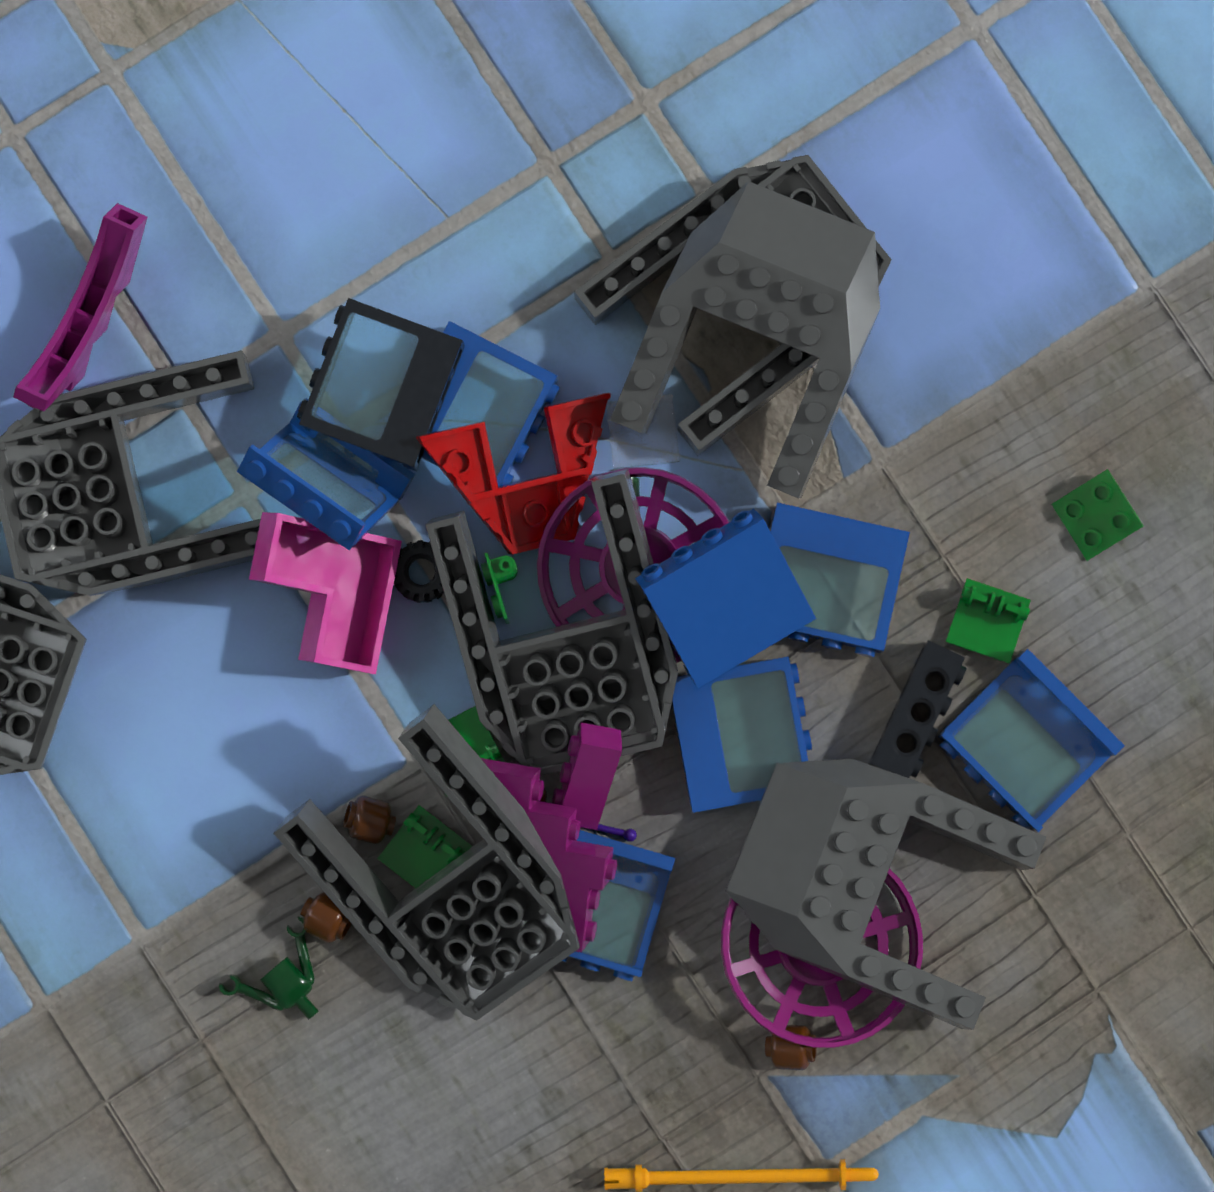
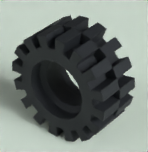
M417 540L415 543H407L406 547L400 549L394 586L405 598L417 603L432 602L433 599H439L444 590L430 541ZM418 559L429 560L435 568L433 579L424 585L414 583L409 577V568Z

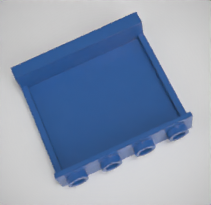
M754 508L750 511L746 510L736 514L731 522L721 528L707 531L701 540L694 544L678 548L672 553L670 558L660 564L649 565L642 571L641 575L635 578L681 658L687 674L698 689L816 619L764 518Z

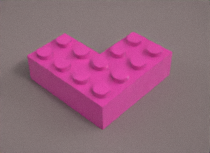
M262 512L249 580L311 593L298 660L376 675L402 541L367 533L354 547L348 550L303 518L281 513Z

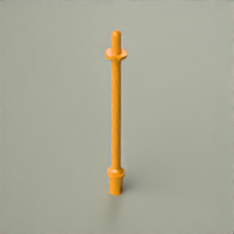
M840 1159L838 1168L648 1171L646 1168H642V1164H635V1168H604L605 1190L636 1189V1192H643V1189H646L649 1185L839 1182L841 1191H846V1182L875 1181L879 1173L877 1169L872 1167L846 1168L845 1159Z

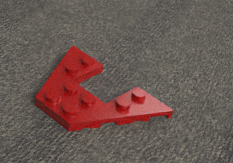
M611 393L597 394L544 407L557 473L498 487L485 422L472 423L416 437L418 442L507 553L513 555L539 548L545 527L556 508L572 491L588 481L589 475L592 474L597 454L596 445L598 438L602 434L603 428H601ZM582 496L566 512L556 529L553 539L563 541L575 539L579 526L578 517L583 510L586 497Z

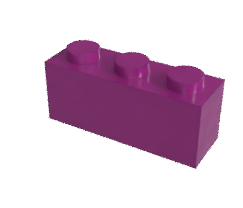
M581 723L577 736L572 735L568 746L570 759L569 762H563L560 772L561 789L555 788L552 803L577 808L576 820H580V827L594 830L598 828L622 753L621 730Z

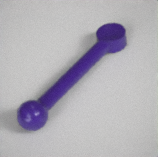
M599 824L597 828L598 831L622 836L628 842L634 841L637 837L636 831L632 828L622 830Z

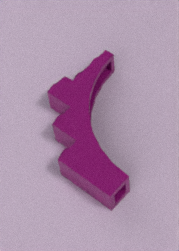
M119 203L103 216L90 259L68 309L40 357L16 386L13 398L26 403L29 407L45 411L65 389L71 391L83 379L93 344L108 328L115 299L130 283L147 216Z
M481 758L523 807L560 872L580 945L579 949L575 952L582 953L587 944L595 939L597 922L592 921L593 910H597L599 905L600 890L604 889L609 880H614L616 875L617 860L612 859L614 847L577 841L581 826L580 820H576L577 808L540 801L544 790V781L539 780L541 768Z

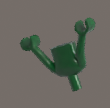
M298 916V920L303 924L304 917ZM287 925L288 933L295 937L302 972L293 964L289 957H286L260 979L271 994L241 983L239 977L233 974L229 976L235 982V989L228 991L223 984L219 983V990L227 996L235 993L243 994L277 1011L290 1009L296 1005L309 1020L319 1010L307 997L312 990L315 980L305 939L306 931L303 928L301 933H296L292 927Z

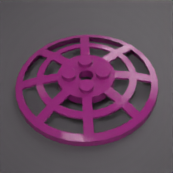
M647 467L621 468L598 475L601 476L629 469L630 477L654 478L650 497L636 496L638 506L648 507L643 526L654 564H660L667 560L678 548L689 546L701 540L707 531L721 528L729 523L726 515L706 492L679 475ZM594 478L584 482L572 491L556 508L545 527L539 545L537 559L538 586L543 604L556 627L569 624L566 618L582 608L592 618L605 615L593 602L607 593L618 602L624 604L608 543L604 549L584 545L590 531L601 520L591 483ZM667 483L676 484L695 495L708 507L714 516L696 525L693 519L683 510L664 501ZM587 494L597 511L583 523L574 542L553 539L556 529L566 512L578 499ZM661 511L679 520L687 528V531L670 539L665 533L658 530L657 525ZM550 552L570 556V579L576 597L560 607L554 598L549 578ZM580 558L599 562L601 581L587 590L583 586L580 574ZM675 650L674 653L676 663H678L682 660L679 657L677 651Z
M889 868L884 882L898 900L902 912L883 918L875 904L870 917L872 921L868 922L863 938L876 934L877 951L888 955L887 931L907 925L909 934L908 964L921 969L923 933L919 914L904 884ZM730 898L724 913L721 929V956L725 975L732 992L743 1009L760 1026L773 1035L793 1044L812 1048H835L850 1045L876 1034L886 1027L904 1008V1004L892 1000L891 1004L876 1019L854 1031L846 1011L855 1008L865 1001L873 991L861 987L853 996L842 1001L836 982L843 978L778 950L760 955V929L752 922L749 931L750 958L732 963L730 931L733 916L739 904ZM782 963L785 970L793 977L785 995L771 982L764 968ZM755 972L764 990L780 1004L773 1022L764 1017L750 1003L739 985L737 976ZM805 984L823 986L829 1006H810L797 1002ZM792 1012L811 1017L833 1016L840 1035L834 1037H809L795 1034L785 1029Z

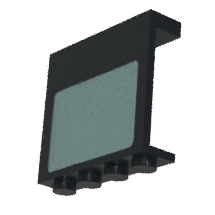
M348 298L346 305H340L335 315L334 324L337 325L334 336H328L324 343L322 356H325L321 369L315 368L309 387L313 389L309 400L304 399L299 407L297 418L301 419L299 425L306 431L310 432L311 429L402 463L404 467L417 472L425 449L418 442L416 436L432 433L465 348L464 342L456 337Z

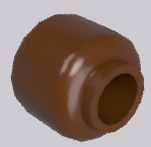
M360 796L355 802H349L344 816L343 827L348 828V834L353 839L378 844L384 839L385 835H392L396 816L391 815V807L388 802L368 796Z
M325 892L320 893L315 899L309 897L300 913L301 916L305 917L303 922L305 931L327 943L334 942L336 939L342 940L352 925Z
M787 1025L785 1029L802 1036L816 1037L803 1025ZM773 1034L766 1037L765 1055L766 1057H771L772 1063L777 1069L805 1070L810 1062H815L817 1048L793 1044Z

